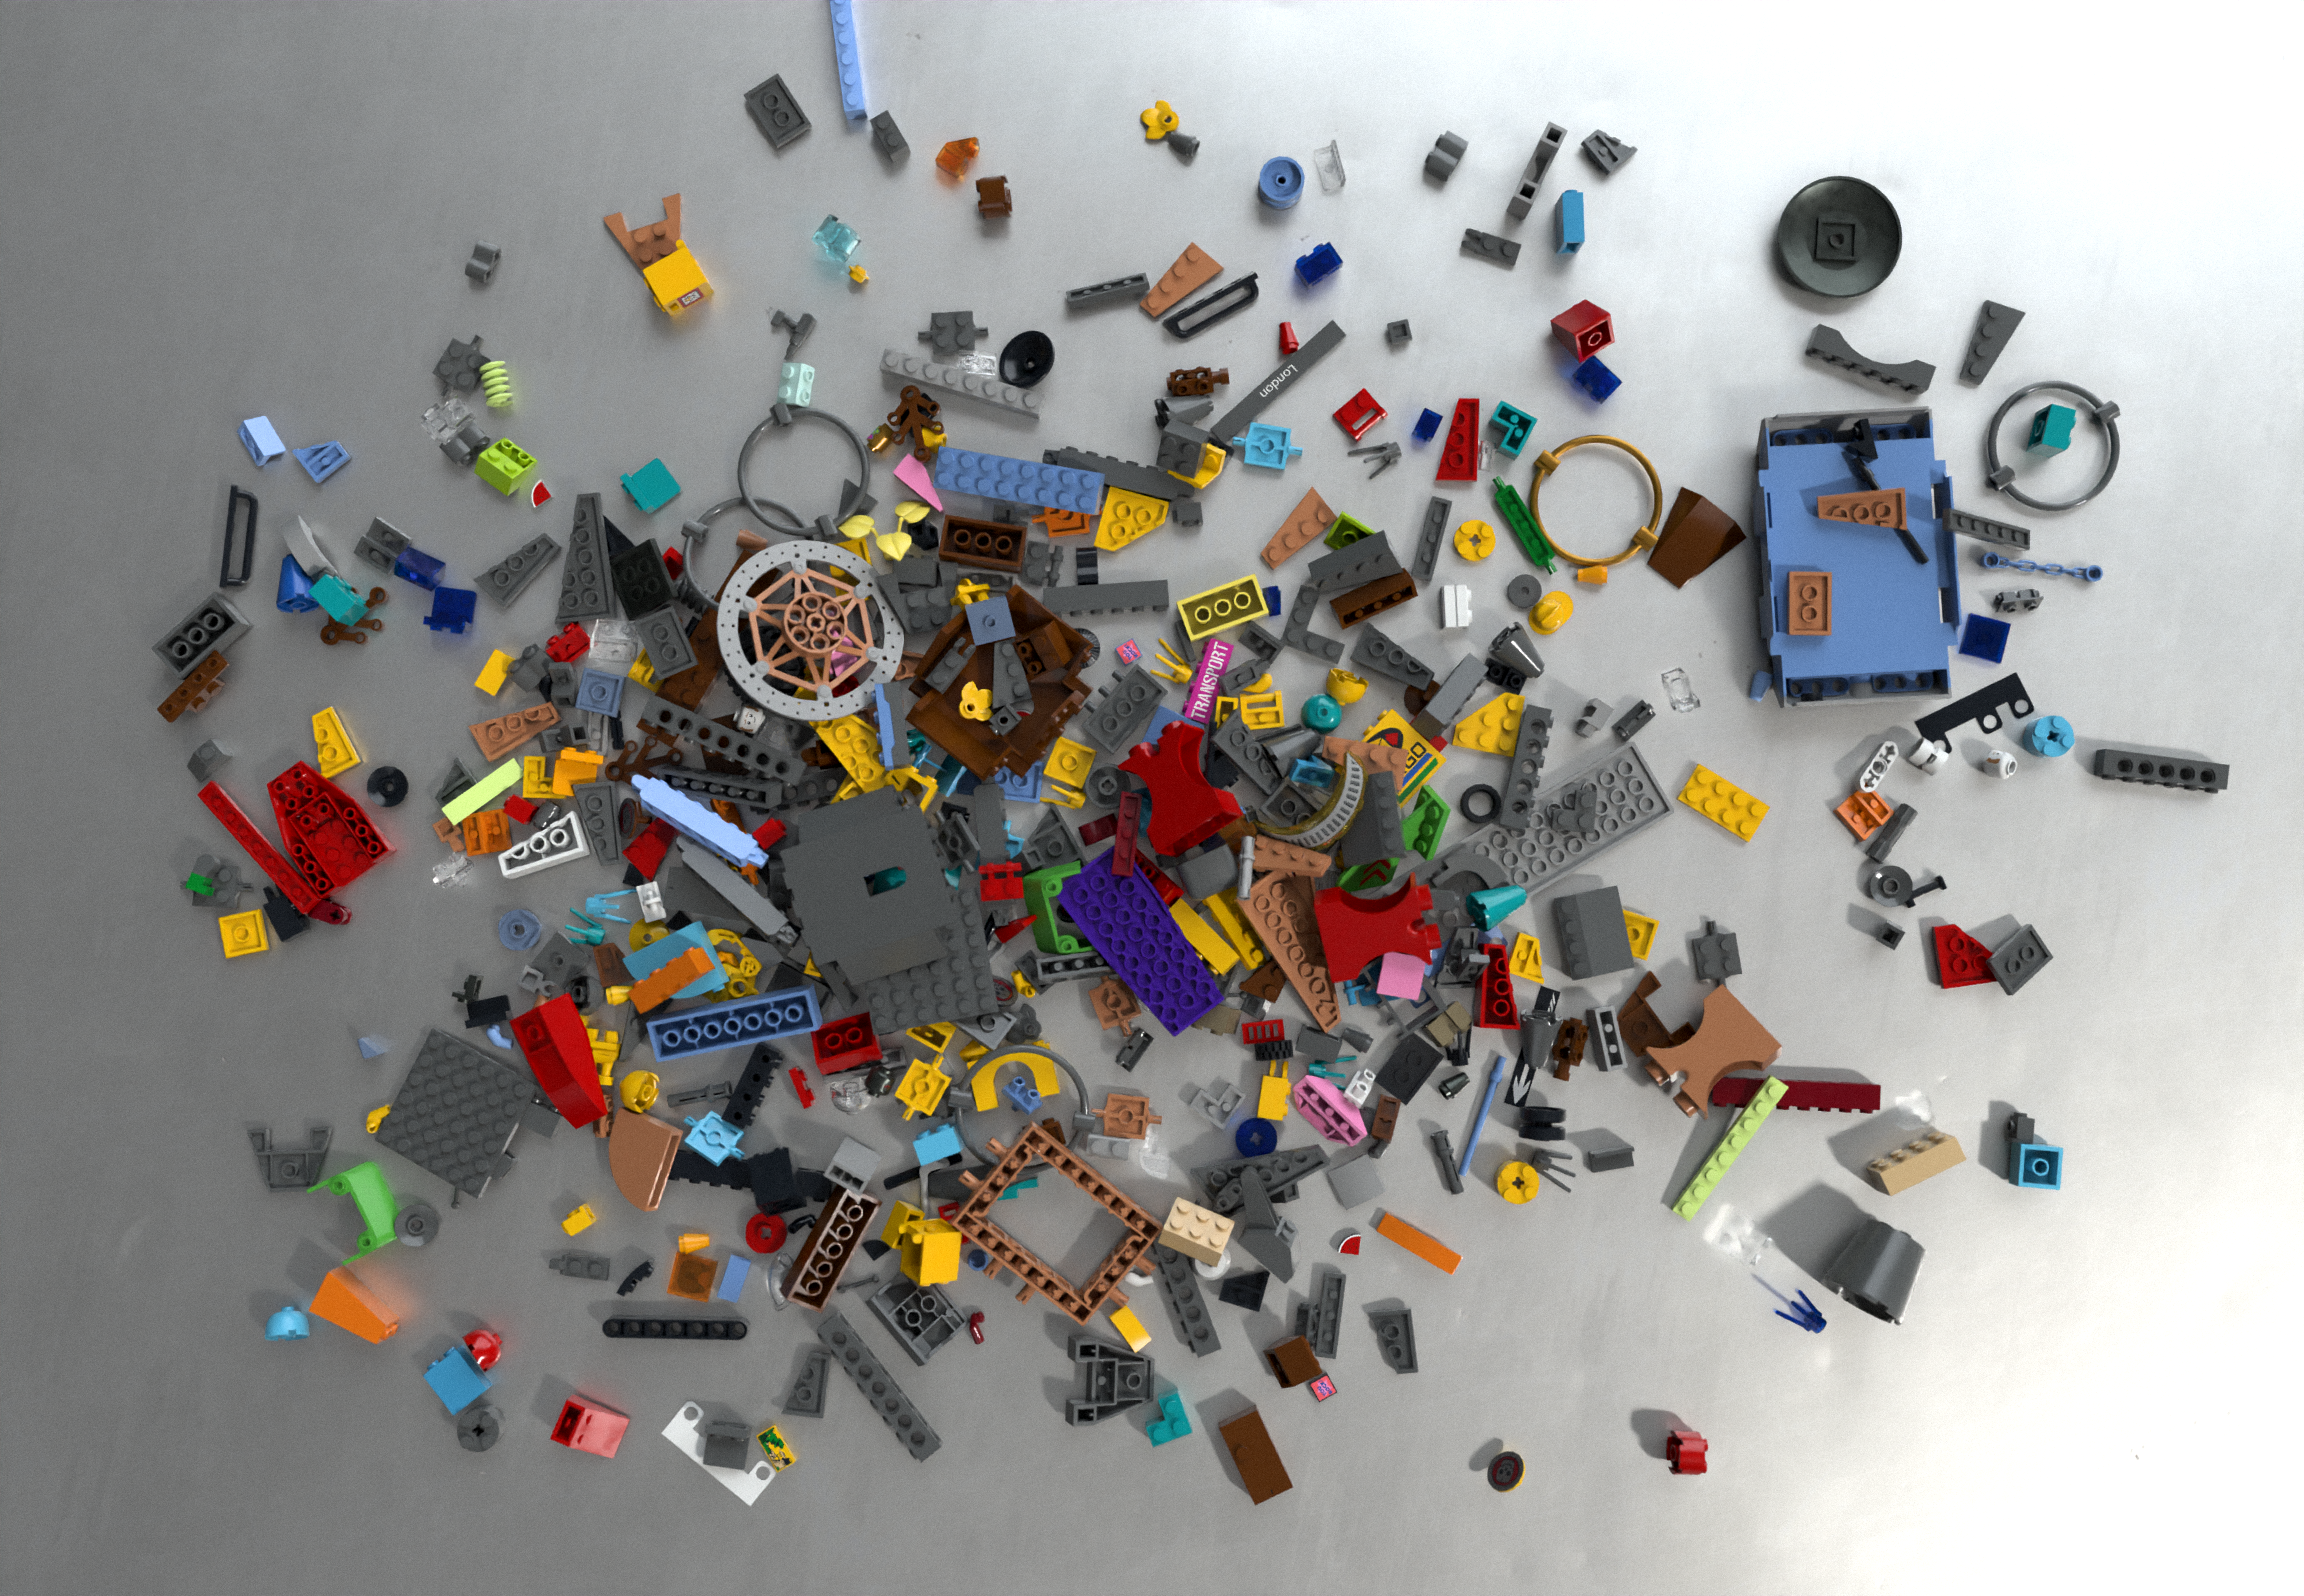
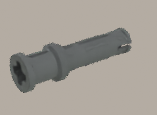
M730 1081L714 1086L708 1084L704 1089L668 1095L667 1102L669 1108L707 1100L713 1103L718 1099H731L733 1090Z
M1441 1130L1431 1134L1430 1138L1434 1140L1437 1150L1435 1153L1442 1162L1451 1194L1456 1195L1464 1192V1188L1454 1161V1148L1450 1146L1447 1136L1449 1134L1448 1130Z

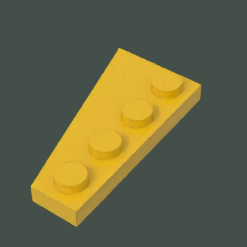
M1234 886L1201 901L1204 906L1209 907L1212 912V918L1215 922L1218 921L1224 930L1222 933L1225 938L1230 939L1234 946L1233 950L1240 956L1241 962L1249 971L1264 965L1267 960L1256 932L1234 901L1238 891V887Z

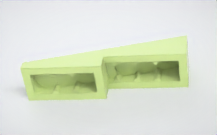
M512 758L444 806L442 811L452 824L456 825L524 776L523 769Z

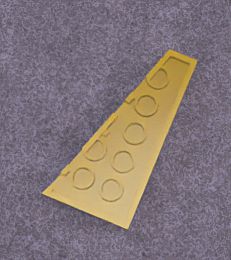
M801 687L793 695L794 698L817 701L816 693ZM853 714L830 721H808L864 793L883 788L887 785L896 770L886 771L885 765H880L879 753L883 752L882 744L878 745L876 732H879L878 730Z

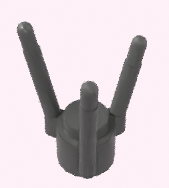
M1387 442L1382 445L1349 451L1348 455L1381 450V453L1363 460L1364 463H1368L1382 457L1384 461H1388L1369 476L1370 479H1373L1391 465L1396 464L1397 458L1402 457L1401 450L1396 442L1391 444Z
M1544 1150L1541 1153L1536 1151L1531 1167L1535 1168L1534 1170L1570 1193V1188L1544 1170L1548 1171L1551 1168L1571 1177H1576L1575 1173L1551 1164L1552 1159L1548 1158L1572 1160L1573 1157Z

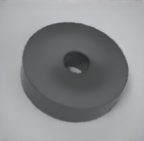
M1522 574L1510 582L1507 593L1509 600L1515 606L1529 608L1539 601L1542 588L1535 577ZM1522 588H1526L1528 590L1527 595L1522 594Z

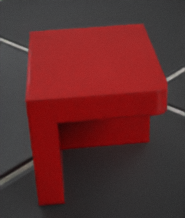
M670 546L662 557L671 579L676 580L684 571L683 555Z

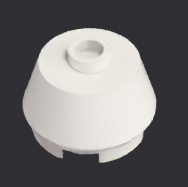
M1226 1246L1217 1268L1189 1256L1191 1270L1196 1276L1204 1280L1219 1279L1228 1271L1231 1262L1230 1253Z

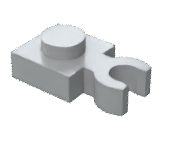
M525 965L516 983L532 993H537L538 989H540L541 993L547 997L552 996V993L547 991V986H557L551 980H543L546 975L528 965Z

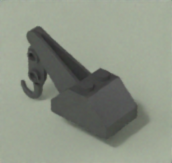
M1247 1166L1241 1173V1178L1230 1180L1216 1195L1210 1211L1217 1214L1227 1211L1243 1196L1247 1224L1237 1242L1286 1284L1293 1277L1301 1259L1299 1230L1293 1222L1277 1215L1258 1176L1257 1170L1254 1167ZM1198 1198L1195 1204L1199 1206L1201 1199Z

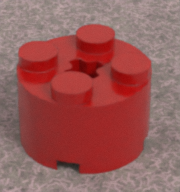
M1671 1431L1672 1437L1668 1436L1666 1442V1458L1672 1464V1467H1669L1670 1472L1673 1475H1700L1701 1473H1706L1705 1452L1708 1450L1707 1439H1702L1701 1434L1697 1431Z

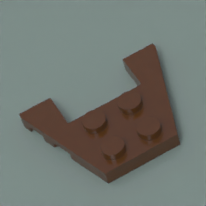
M1650 970L1646 972L1616 1015L1621 1038L1635 1057L1646 1055L1647 1047L1664 1049L1686 1042L1696 1034V1031L1688 1021H1685L1669 1033L1645 998L1662 985Z

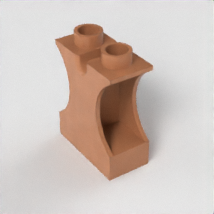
M1723 984L1703 1000V1020L1700 1028L1690 1040L1673 1048H1646L1647 1059L1650 1062L1643 1068L1656 1084L1662 1086L1667 1080L1673 1083L1678 1078L1685 1080L1679 1086L1680 1092L1672 1099L1689 1118L1696 1112L1704 1120L1708 1118V1097L1714 1085L1722 1077L1743 1069L1763 1071L1779 1058L1782 1053V1045Z

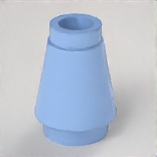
M1757 670L1756 675L1753 674L1749 698L1761 702L1773 683V675Z

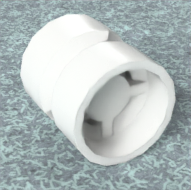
M1924 737L1914 744L1907 755L1909 761L1916 766L1922 765V770L1931 776L1942 768L1948 758V753L1939 747L1934 748V744Z

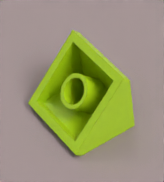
M1342 511L1323 542L1337 551L1376 532Z

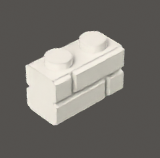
M1467 585L1442 586L1440 588L1442 629L1468 628L1469 623H1472V611H1468V603L1471 602V590H1467Z

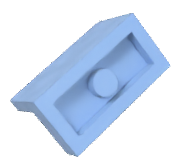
M266 416L245 420L237 430L238 435L257 466L265 465L270 456L281 454L285 451L283 444Z

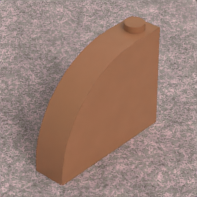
M619 1107L615 1115L609 1141V1162L612 1175L619 1190L630 1203L644 1212L655 1211L658 1209L683 1131L646 1113H639L627 1107Z

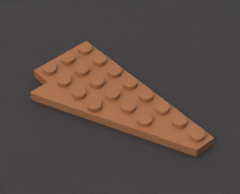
M1270 870L1251 885L1250 900L1242 901L1236 897L1234 901L1321 1031L1327 1033L1342 1020L1335 984L1331 981L1314 909L1316 891L1314 877L1296 875L1294 877L1292 872L1281 874L1276 873V870Z

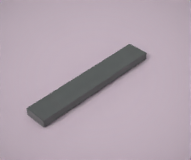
M1951 508L1943 509L1942 530L2021 551L2030 550V530Z

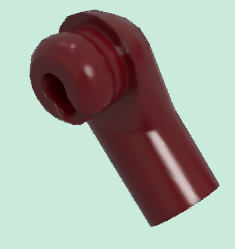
M982 1311L974 1312L970 1316L969 1331L975 1344H981L985 1340L979 1327V1323L985 1321Z

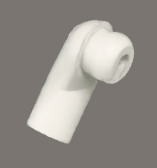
M1133 1268L1123 1278L1125 1282L1135 1287L1153 1283L1151 1274L1149 1276L1146 1274L1137 1275L1134 1273Z

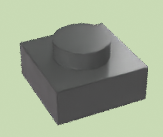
M1408 319L1387 324L1391 345L1412 341L1413 338Z

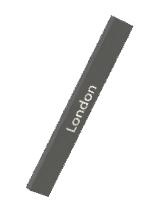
M1333 320L1329 322L1210 429L1220 442L1226 444L1344 339L1346 334Z

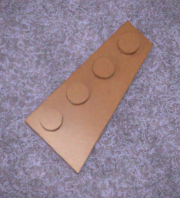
M1313 486L1260 553L1272 570L1281 565L1338 519Z
M1904 487L1816 496L1817 515L1820 519L1907 530Z
M549 702L468 727L487 760L493 762L537 736V733L546 731L563 720L554 704Z
M1258 834L1255 838L1253 851L1255 862H1253L1252 868H1255L1256 871L1276 870V873L1281 874L1295 872L1296 875L1322 877L1332 862L1331 857L1264 835Z

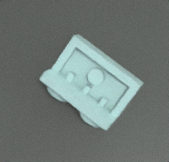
M783 362L776 403H786V405H798L808 408L815 369L804 363Z

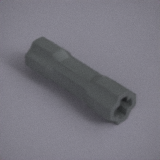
M1901 803L1879 838L1871 845L1866 855L1875 862L1883 864L1890 854L1892 847L1905 829L1913 822L1918 812L1911 806Z

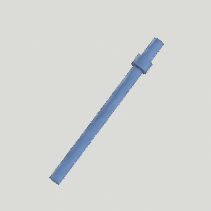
M1499 1056L1494 1071L1491 1070L1489 1076L1491 1080L1458 1172L1459 1175L1466 1177L1498 1082L1501 1083L1503 1077L1502 1071L1507 1059L1505 1057Z

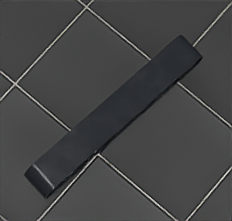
M613 1315L602 1326L604 1335L610 1338L741 1340L751 1329L749 1320L744 1317ZM610 1322L617 1323L618 1331L610 1328ZM631 1322H636L639 1325V1331L632 1330ZM653 1322L660 1325L659 1332L652 1329ZM673 1323L680 1324L681 1332H676L673 1329ZM694 1323H699L702 1326V1332L694 1330ZM718 1323L723 1326L722 1333L714 1329L715 1324ZM735 1325H743L744 1333H738Z

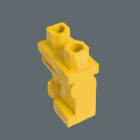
M586 1028L596 1068L597 1063H602V1075H598L600 1084L613 1086L614 1077L610 1076L613 1063L619 1058L621 1043H618V1032L606 1030L604 1041L597 1040L599 1029Z

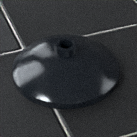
M1027 331L1014 337L1004 348L999 360V372L1004 382L1022 389H1027L1040 383L1050 372L1055 360V348L1048 336L1039 331Z

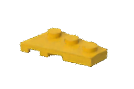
M329 707L312 716L321 775L330 779L361 763L333 707Z

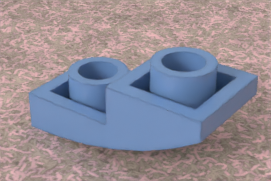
M731 1254L717 1294L718 1298L737 1303L751 1260Z

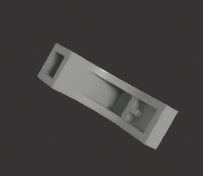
M299 515L281 525V532L287 546L309 577L312 576L316 582L325 574L332 577L336 575L340 578V574L317 547L312 537V530Z

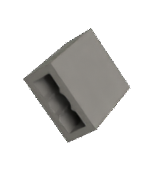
M845 1136L823 1176L861 1196L882 1156Z

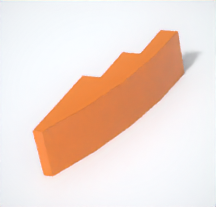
M1389 1213L1385 1214L1376 1230L1451 1275L1454 1274L1463 1258L1461 1255Z

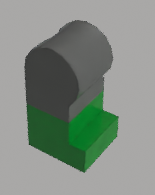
M208 854L201 855L194 865L185 888L212 896L215 889L210 887L215 873L221 868L219 858Z

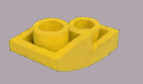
M1126 1304L1123 1308H1118L1109 1316V1319L1133 1352L1136 1353L1151 1341L1143 1326Z

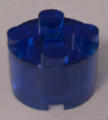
M1252 1115L1244 1118L1237 1126L1235 1142L1240 1153L1246 1158L1270 1154L1276 1148L1277 1133L1269 1120ZM1253 1133L1262 1136L1259 1138V1142L1250 1140L1253 1137Z

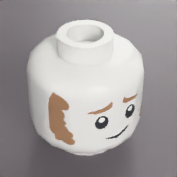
M744 704L741 710L736 709L733 721L737 722L738 730L755 734L758 730H762L766 715L763 714L761 708Z
M1993 750L1983 758L1982 766L1988 776L2007 779L2015 773L2017 762L2012 754Z

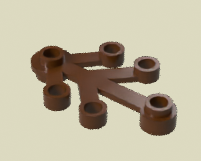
M908 385L900 393L902 401L895 412H891L887 416L890 425L897 426L901 422V416L909 407V416L899 431L892 433L891 440L895 445L903 444L905 436L913 427L916 443L914 457L920 463H927L931 459L932 453L925 446L921 424L931 429L935 435L943 434L945 428L940 421L934 422L919 413L917 405L927 409L932 416L939 415L941 408L938 403L929 402L922 398L921 392L916 386ZM913 392L912 397H907L908 393ZM936 406L937 410L931 412V408ZM897 416V420L892 422L891 418ZM936 426H941L939 431L934 430ZM900 435L901 439L899 441H895V437ZM920 450H925L923 455H918Z
M352 587L350 589L354 590L355 594H359V591L356 588ZM374 587L369 593L370 598L365 605L371 609L376 604H384L388 600V592L381 587ZM379 593H383L381 600L378 599ZM330 614L328 625L323 627L320 632L321 640L327 645H336L340 640L354 641L357 644L363 645L367 643L368 635L364 632H356L355 634L343 632L349 625L340 622L337 624V621ZM359 619L352 627L370 628L380 632L384 629V622L380 619ZM379 622V628L375 629L374 624ZM333 631L335 636L330 639L329 634ZM362 634L364 639L359 642L358 637Z
M648 736L634 762L626 764L631 753H635L638 750L637 742L629 740L625 743V749L618 760L607 764L605 775L610 781L618 782L622 780L632 786V777L627 773L635 771L648 780L652 777L657 779V775L647 768L668 763L680 765L683 763L685 756L681 750L674 748L669 750L667 755L645 760L652 748H656L659 743L656 737ZM651 738L655 740V743L652 746L648 744V741ZM630 743L635 745L632 751L628 749ZM676 753L680 755V759L678 761H674L673 756ZM614 768L619 769V774L616 776L613 774Z

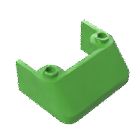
M1080 861L1031 872L1023 876L1026 907L1029 916L1034 914L1037 916L1031 925L1037 947L1043 953L1071 955L1095 949L1087 938L1076 940L1070 934L1058 936L1048 899L1061 892L1062 877L1081 873Z
M366 1161L307 1189L308 1194L326 1186L329 1187L333 1194L338 1196L350 1192L368 1230L361 1233L357 1238V1246L360 1253L343 1261V1266L398 1239L395 1234L394 1224L401 1210L376 1162Z

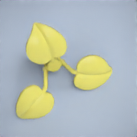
M916 500L904 501L897 505L895 514L900 518L898 520L897 532L893 534L889 533L888 535L879 536L876 529L873 528L875 524L874 519L865 515L850 517L838 526L837 531L852 539L864 538L872 532L877 539L876 546L883 552L884 559L888 561H893L894 559L901 561L912 543L911 537L901 532L902 522L904 520L908 523L920 521L930 511V505Z

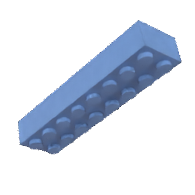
M939 446L933 488L1099 515L1105 474Z
M813 983L654 1015L646 1022L656 1062L816 1031L823 1024Z

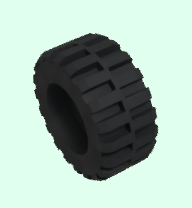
M773 625L760 626L758 631L761 647L769 653L782 633L780 629ZM751 628L739 632L738 636L744 656L749 665L753 666L756 663V653ZM786 643L782 644L772 658V661L792 652ZM798 656L774 669L804 680L806 674L803 672L806 669V662L803 661L802 656ZM726 667L724 674L727 675V683L729 687L734 689L732 692L736 697L741 696L740 700L744 703H749L751 706H761L739 687ZM772 677L768 684L788 696H792L799 688V686L776 677Z

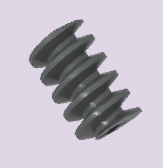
M684 575L674 585L678 594L674 599L676 601L680 600V603L683 605L687 604V608L690 610L694 609L695 613H701V617H703L708 606L695 595L689 584L685 583L686 577ZM712 593L709 597L714 599L715 594Z

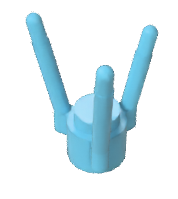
M634 888L607 894H595L594 897H588L586 900V913L594 914V917L631 924L630 920L602 913L606 909H619V905L606 904V901L603 899L635 893L637 890Z

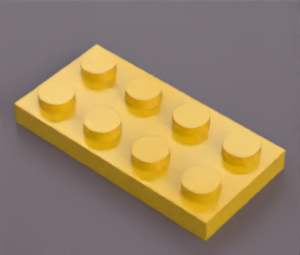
M1701 764L1696 765L1676 798L1681 803L1745 842L1751 840L1770 806Z

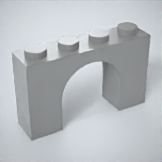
M1548 122L1507 207V212L1522 219L1526 218L1568 130Z

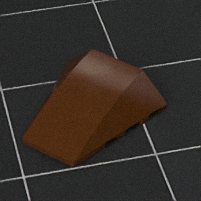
M1681 487L1647 565L1676 588L1681 589L1747 537L1735 520L1707 498Z

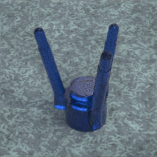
M1801 1290L1798 1291L1799 1295L1812 1311L1808 1313L1794 1301H1791V1304L1805 1316V1323L1778 1310L1775 1312L1777 1315L1803 1327L1806 1331L1812 1330L1816 1334L1820 1333L1827 1324V1321L1821 1317L1822 1313L1816 1309Z

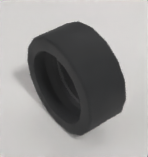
M1476 784L1467 788L1462 794L1460 800L1461 811L1469 821L1487 823L1499 814L1501 798L1492 786ZM1480 791L1490 795L1493 801L1491 811L1484 816L1472 813L1468 803L1472 794Z

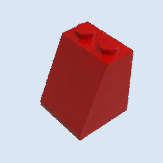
M1586 299L1550 320L1553 335L1579 363L1615 342L1611 314Z

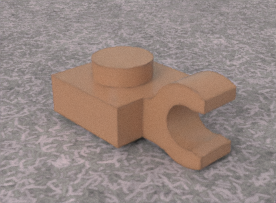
M447 816L432 825L441 842H449L454 852L460 853L466 849L458 838V835L463 833L459 825H453Z

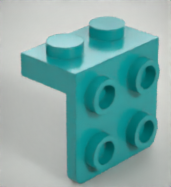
M658 458L652 460L632 476L625 473L619 477L623 482L621 487L628 495L632 494L636 499L633 501L635 506L640 511L644 510L649 515L681 491L679 484Z

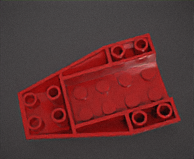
M569 993L546 1002L509 1021V1026L532 1072L558 1111L575 1129L608 1114L588 1033Z

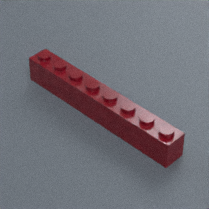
M1722 1077L1712 1088L1708 1101L1714 1103L1715 1107H1727L1728 1103L1735 1104L1737 1108H1745L1766 1078ZM1778 1079L1789 1088L1775 1105L1776 1109L1789 1110V1106H1796L1797 1110L1810 1111V1107H1818V1111L1831 1112V1108H1839V1112L1852 1113V1109H1860V1113L1872 1114L1873 1110H1880L1881 1085Z

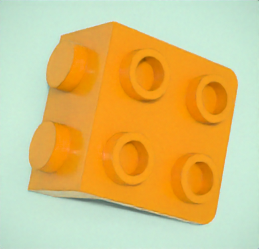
M564 747V750L556 752L552 793L575 797L571 785L595 783L597 766L602 765L603 756L597 755L596 751L585 750L584 753L576 752V748Z

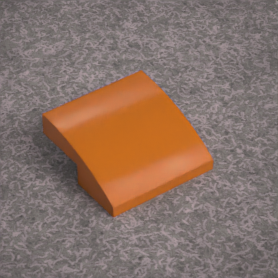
M1857 789L1833 811L1860 842L1865 841L1895 813L1875 790L1869 793H1860Z
M504 808L472 813L462 820L468 857L505 851L512 848L507 814L503 813Z

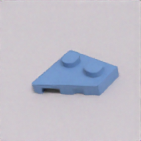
M336 440L326 442L323 445L316 444L309 448L292 450V453L317 483L322 482L351 459L349 454Z

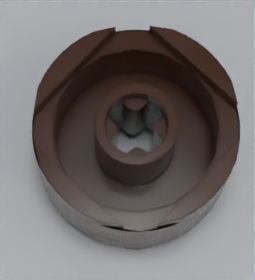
M1006 175L976 180L977 193H980L981 200L978 201L979 212L983 215V219L992 220L1012 217L1010 189L1005 187V183H1008Z

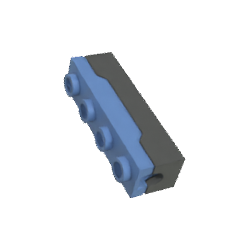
M900 681L874 684L875 691H871L872 703H877L878 711L874 712L875 724H880V732H876L878 745L882 744L883 752L879 753L880 765H885L886 771L911 768Z

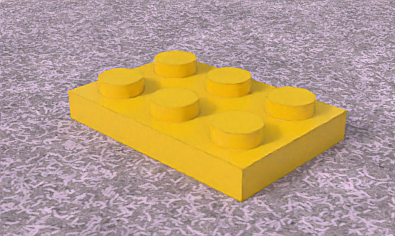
M865 537L833 544L853 552L872 566ZM829 565L833 579L852 587H856L859 584L855 578L845 571ZM834 587L837 597L848 594L846 591ZM868 596L865 598V601L873 599L871 596ZM847 600L839 604L842 607L847 606L851 600Z

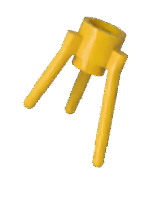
M1159 638L1158 641L1180 664L1176 666L1161 655L1155 654L1156 658L1174 669L1172 673L1174 676L1155 670H1150V673L1171 680L1178 685L1180 682L1186 684L1193 673V670L1190 669L1191 665L1186 663L1167 643Z
M1051 785L1052 789L1068 796L1066 801L1070 803L1040 797V801L1051 804L1055 803V805L1069 807L1073 810L1075 807L1081 809L1087 794L1083 792L1084 789L1079 790L1072 787L1074 790L1071 789L1068 792L1060 787Z

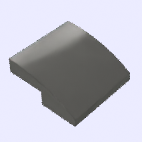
M375 517L367 534L362 535L353 553L385 574L390 575L406 553L413 538L381 517Z

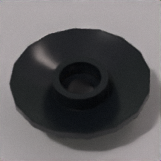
M384 766L378 768L368 779V795L375 804L381 807L399 805L408 794L409 783L407 777L401 770L395 767ZM390 783L393 784V790L391 791L387 788Z

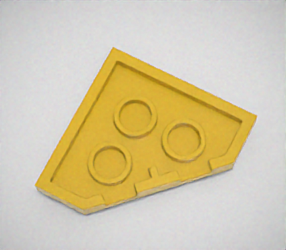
M1110 486L1094 547L1115 552L1163 525L1170 502Z
M1506 692L1455 725L1451 745L1513 757L1525 696Z

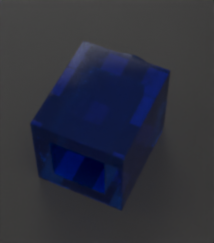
M1424 408L1412 434L1423 443H1426V441L1431 442L1443 416Z

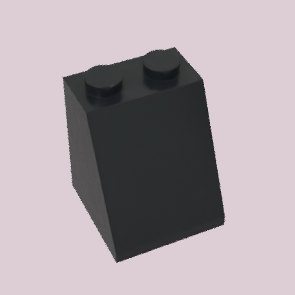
M777 1147L772 1152L756 1153L753 1157L747 1159L756 1207L767 1218L808 1206L794 1153L789 1147Z

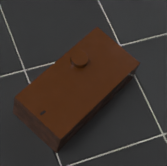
M945 514L938 553L939 559L944 562H957V564L1021 574L1028 539V528Z
M1257 1405L1218 1422L1220 1432L1255 1505L1293 1488L1292 1480Z

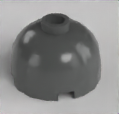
M586 974L574 975L569 980L572 983L570 987L565 988L564 994L569 993L574 1004L581 1008L578 1010L580 1016L592 1015L598 1011L604 1001L603 986L592 976Z

